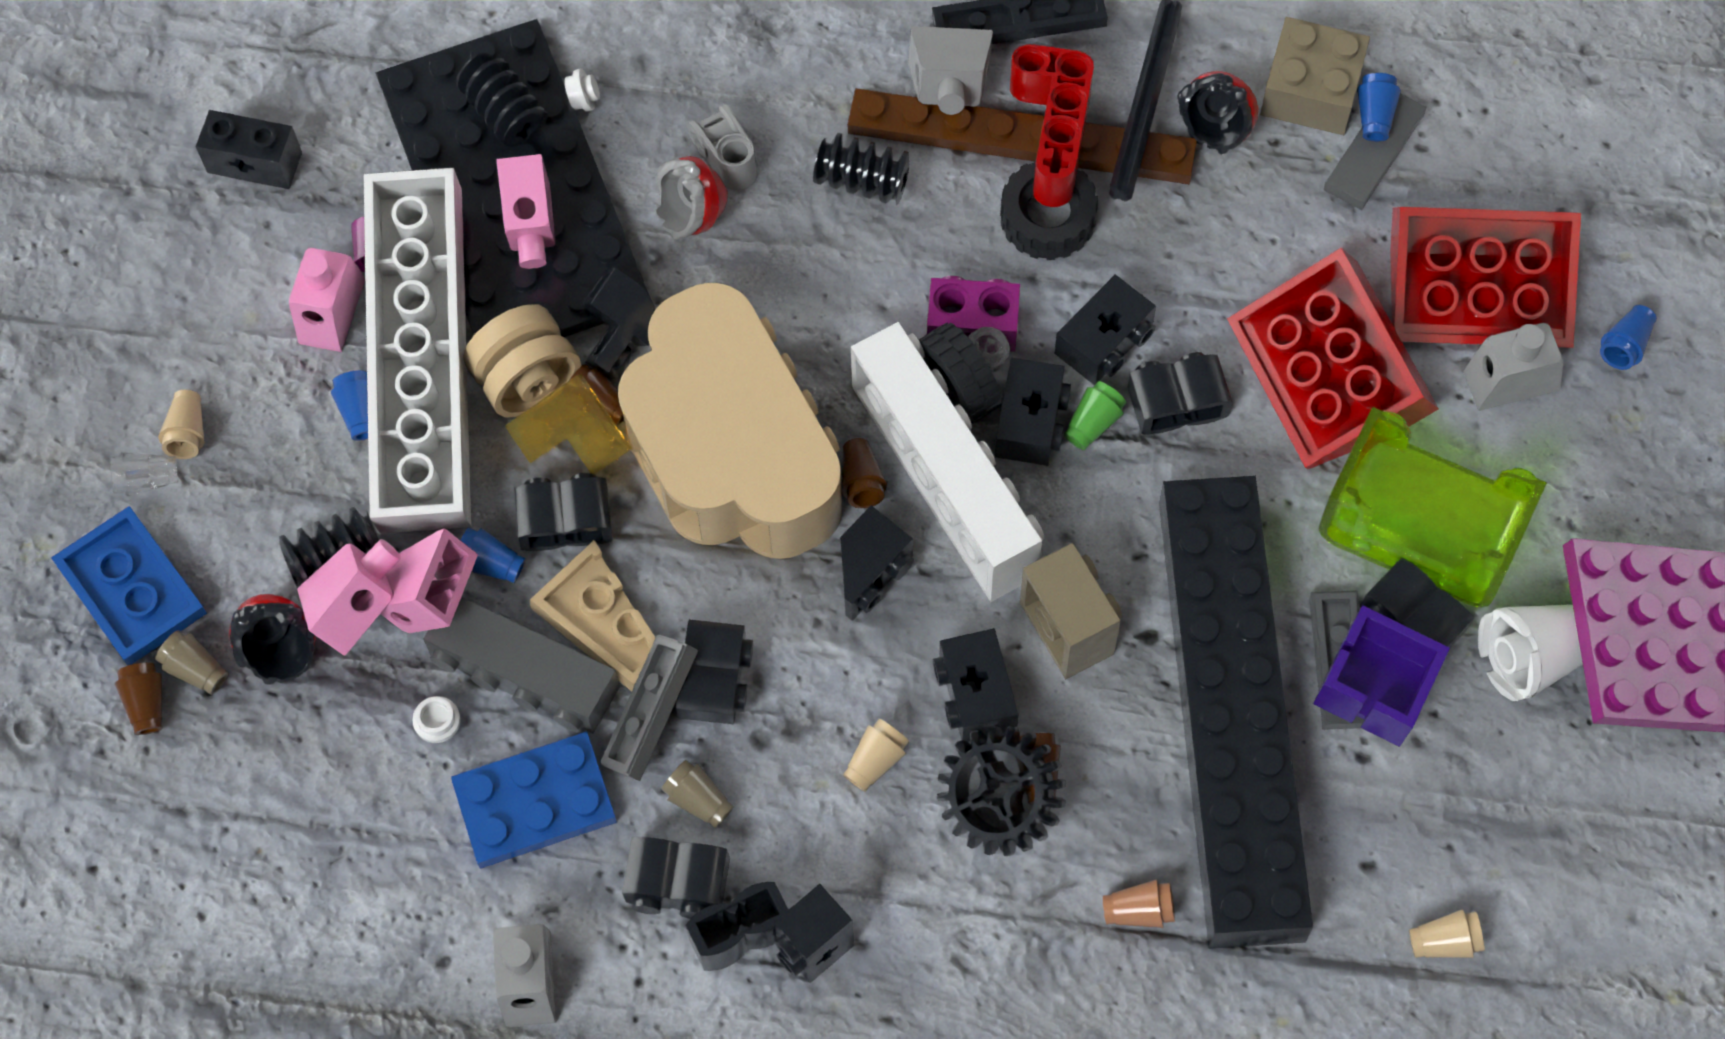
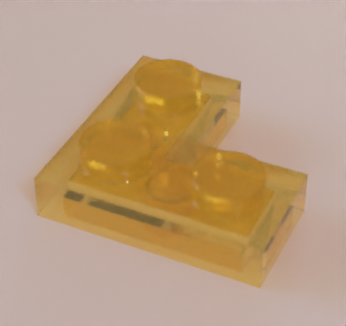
M582 374L575 376L505 425L529 463L537 461L568 439L589 472L596 475L632 450V447Z

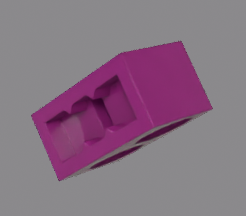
M954 275L943 278H931L927 334L941 325L951 322L957 328L959 327L979 350L1015 352L1020 284L1010 283L1004 279H990L987 281L965 280ZM947 306H956L961 310L956 313H948L942 309ZM991 309H999L1004 311L1005 314L1001 316H992L988 314L987 311Z

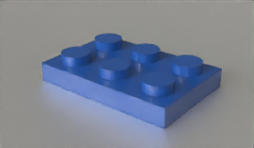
M130 506L51 557L127 666L132 665L163 644L175 631L184 630L207 614L202 604Z
M587 731L451 776L473 852L480 869L617 823Z

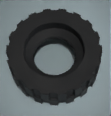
M1036 160L1029 165L1026 163L1020 167L1019 171L1011 174L1008 184H1005L1002 190L1000 210L1002 230H1005L1009 243L1012 242L1021 253L1025 252L1032 258L1038 259L1039 257L1046 258V260H1055L1058 257H1069L1074 251H1080L1084 247V243L1087 240L1089 241L1093 235L1098 210V196L1095 195L1096 187L1093 182L1089 181L1088 175L1083 170L1077 169L1074 191L1069 201L1071 208L1069 218L1059 226L1051 228L1042 227L1033 222L1027 212L1028 203L1034 197L1033 187Z
M947 322L919 339L925 354L923 360L930 371L937 369L940 372L948 388L946 395L953 406L959 404L963 407L970 419L971 425L1001 406V395L990 367L972 340L959 327L957 328L953 323L950 322L948 324Z

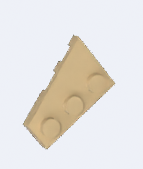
M593 540L530 599V608L590 658L615 669L619 682L632 692L654 643L655 636L640 612L635 610L623 591V585L615 572L612 573L602 558L601 550Z

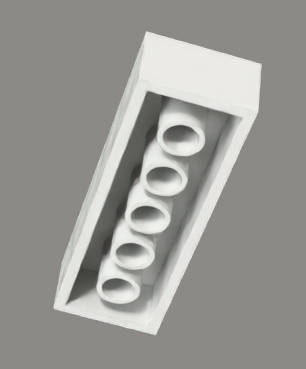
M897 322L851 346L852 387L989 601L993 602L1020 587L1023 568L1042 557L1043 530L1032 514L1026 516L1018 504L1020 498L1011 480L1007 477L1001 479L994 468L996 465L995 458L988 445L984 441L978 443L970 431L972 429L970 419L963 407L959 404L953 406L946 395L948 393L947 385L937 369L930 371L923 360L925 357L924 350L917 337L913 333L907 335L900 323Z

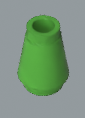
M1098 381L1093 388L1087 387L1068 425V429L1063 434L1064 437L1075 447L1085 451L1090 444L1123 416L1122 408L1125 406L1126 400L1119 392L1104 382Z

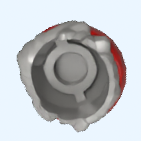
M694 156L666 161L658 168L657 183L660 190V207L656 209V216L665 221L662 224L663 229L671 233L673 239L678 240L690 235L707 232L712 228L715 221L725 210L728 201V190L718 173L702 159Z

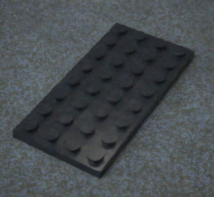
M538 19L375 72L411 171L454 168L461 186L465 315L473 336L490 320L510 309L523 305L539 304L546 308L558 324L562 337L604 324L605 322L585 309L581 304L607 268H618L641 285L648 293L575 110L569 102L564 83ZM480 53H489L493 55V59L503 58L509 63V71L512 70L518 75V83L522 82L528 87V95L536 97L538 107H542L547 111L548 118L543 127L520 145L511 147L499 141L494 131L486 125L485 119L478 115L475 107L467 101L466 95L460 92L457 87L456 79L462 67ZM541 154L550 183L555 245L545 248L546 265L527 269L520 267L518 251L511 250L505 234L496 159Z

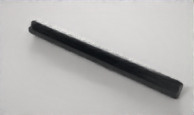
M1162 0L1159 4L1110 183L1109 195L1114 200L1129 201L1134 193L1181 17L1182 5L1178 0Z

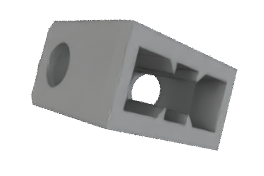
M911 26L908 66L918 101L923 104L938 105L943 113L949 115L961 112L964 106L979 105L989 71L992 30Z
M1546 323L1537 325L1527 324L1520 329L1486 338L1465 367L1463 373L1477 409L1481 411L1560 391L1564 363L1550 326Z
M544 924L493 929L496 999L506 1027L556 1023L551 931ZM529 998L535 1000L534 1002L527 1004L515 1003L516 999Z

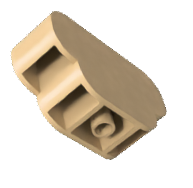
M704 283L695 285L663 301L654 311L649 322L648 339L651 351L638 357L626 368L619 382L618 398L625 419L626 436L630 449L673 528L684 538L702 545L722 544L740 536L743 542L754 552L775 559L791 558L824 543L836 531L842 517L841 467L836 452L840 451V448L830 427L822 428L815 417L819 412L809 390L801 391L794 379L798 375L791 358L787 353L780 355L775 347L774 342L777 341L771 323L767 317L759 319L749 300L740 291L725 284Z

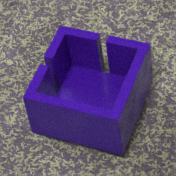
M1362 605L1338 650L1313 704L1350 723L1358 716L1364 719L1360 728L1400 747L1413 729L1450 648Z

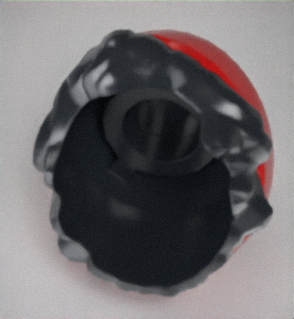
M1211 71L1201 74L1190 84L1184 86L1177 95L1179 112L1190 137L1197 140L1196 143L1199 145L1206 143L1207 148L1216 149L1221 155L1226 154L1230 149L1236 148L1245 141L1255 128L1258 120L1259 107L1256 96L1251 88L1243 80L1227 72Z
M260 594L247 599L234 612L230 623L229 637L233 656L239 667H247L256 677L262 679L266 685L294 680L309 670L313 661L316 635L308 630L304 612L300 606L282 596Z

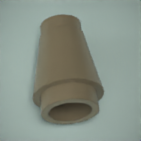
M180 630L175 631L166 639L155 658L156 661L162 664V671L201 690H205L211 695L221 688L229 675V672L222 668L220 663L192 633L185 635Z
M687 760L683 761L661 788L669 795L667 801L711 824L715 829L734 808L699 764L693 766Z

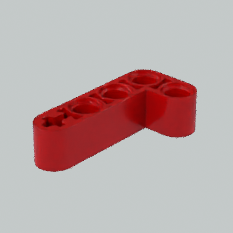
M1026 44L1018 47L1012 55L1010 92L1019 101L1046 105L1036 157L1033 193L1036 200L1042 205L1060 207L1071 200L1074 191L1091 98L1094 62L1089 55L1081 51Z

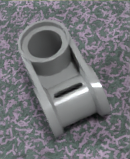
M724 104L720 106L719 112L698 123L695 120L687 123L688 133L701 156L706 158L712 169L718 173L727 188L742 190L754 183L757 178L754 145L740 126L736 115L729 105ZM736 160H741V162L731 163Z

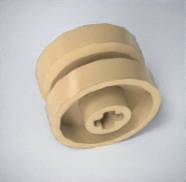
M539 304L513 308L490 320L472 337L466 345L463 354L466 368L476 383L483 386L485 396L496 413L505 418L529 414L555 400L564 392V388L570 378L581 367L579 355L568 339L561 336L559 326L549 311Z

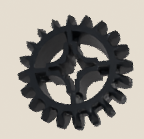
M999 725L989 726L987 737L981 730H974L970 733L971 744L965 740L955 743L956 751L960 757L954 755H947L945 757L944 763L953 771L952 773H941L937 779L942 784H948L949 791L938 793L936 798L941 802L950 801L951 809L945 810L942 813V818L944 820L957 818L959 822L952 830V834L956 837L968 831L970 832L967 838V846L969 848H976L983 841L984 854L993 855L1000 847L1004 856H1011L1015 854L1016 845L1023 852L1033 849L1032 837L1039 842L1045 841L1048 838V833L1043 824L1052 827L1059 824L1060 819L1050 809L1065 807L1066 800L1054 796V790L1065 788L1067 783L1064 779L1053 780L1051 772L1059 770L1062 765L1058 760L1045 762L1044 759L1051 751V747L1048 744L1041 745L1033 750L1036 743V734L1029 732L1020 739V732L1017 726H1008L1004 735ZM999 750L1014 755L1026 765L1028 770L1013 774L1006 768L1003 761L997 760L994 751ZM979 762L981 766L977 770L981 779L980 786L976 792L969 795L970 777L973 769ZM1018 782V784L1008 788L1009 791L1003 794V798L985 799V797L995 793L994 790L1000 787V783ZM1034 785V804L1028 817L1024 820L1022 814L1026 811L1022 802L1023 795L1028 788ZM985 807L991 808L996 812L1000 821H1006L1009 830L998 829L989 825L980 818L976 810Z

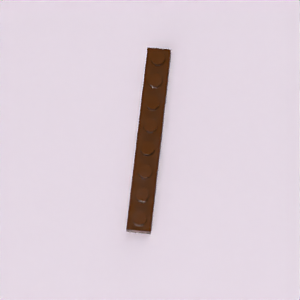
M855 88L847 129L848 134L1035 162L1044 116L979 106H964L961 112L949 115L943 113L938 105L919 102L917 97ZM1086 122L1078 168L1113 173L1125 128ZM1150 132L1138 177L1190 185L1197 140L1195 138Z

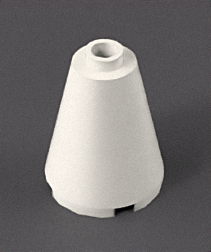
M1573 604L1499 607L1481 618L1478 628L1480 657H1489L1493 671L1487 672V675L1500 694L1511 701L1529 699L1583 665Z

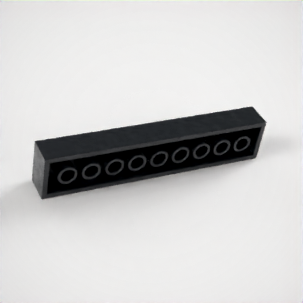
M1256 475L1163 481L1159 510L1208 948L1306 943L1313 929Z

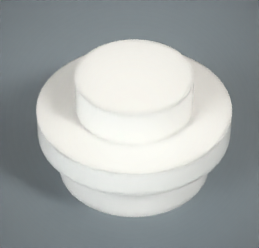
M582 68L574 70L572 76L565 77V89L574 110L584 109L586 112L594 110L595 100L600 99V92L595 77L592 74L587 75Z
M434 696L423 700L416 707L412 721L414 729L420 738L430 743H441L449 740L456 734L460 726L461 717L457 706L450 699Z

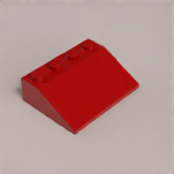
M1428 207L1392 208L1390 247L1392 325L1401 341L1482 345L1485 339L1492 335L1517 330L1527 324L1537 325L1546 323L1550 326L1558 347L1574 348L1581 213Z
M1339 248L1227 318L1306 469H1311L1400 433L1439 409L1358 261L1343 248Z

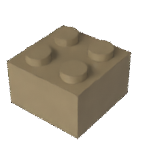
M1286 16L1267 81L1260 115L1344 136L1370 36Z
M1073 543L1024 567L1020 593V605L1065 680L1114 655L1119 635L1120 619L1122 618L1120 606L1111 593L1105 595L1096 580L1099 579L1092 560L1086 554L1081 556Z

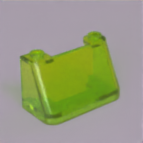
M1372 407L1331 491L1319 524V533L1334 546L1388 570L1402 557L1421 569L1438 588L1447 592L1456 600L1473 607H1488L1494 600L1507 574L1547 482L1536 478L1533 473L1523 468L1503 470L1498 474L1496 480L1490 479L1410 444L1411 430L1403 417L1394 412H1383Z

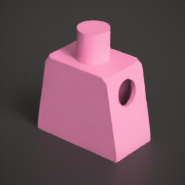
M542 155L496 159L504 229L510 248L513 251H518L520 267L527 269L542 267L546 265L545 248L555 245L550 183Z
M308 248L305 251L289 298V307L299 344L342 352L365 282L364 275L351 256L316 248Z
M443 528L400 552L401 559L386 574L393 597L380 614L404 632L415 633L450 626L478 554Z
M382 539L367 554L353 544H346L302 583L297 591L308 630L345 656L393 597L386 574L401 559L396 549Z

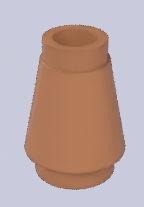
M1158 879L1114 892L1110 895H1103L1106 925L1116 924L1164 928V923L1175 922L1174 902L1170 883L1159 884Z

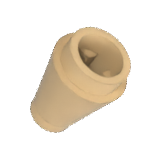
M179 390L174 393L173 400L158 436L159 442L162 444V451L172 458L191 459L197 456L199 449L205 443L201 396L192 390Z
M878 719L873 727L867 726L843 776L856 787L866 792L870 785H873L906 754L903 749L909 743V740L882 719Z
M1462 909L1420 925L1417 928L1409 929L1415 958H1474L1473 953L1485 951L1477 912L1465 914Z

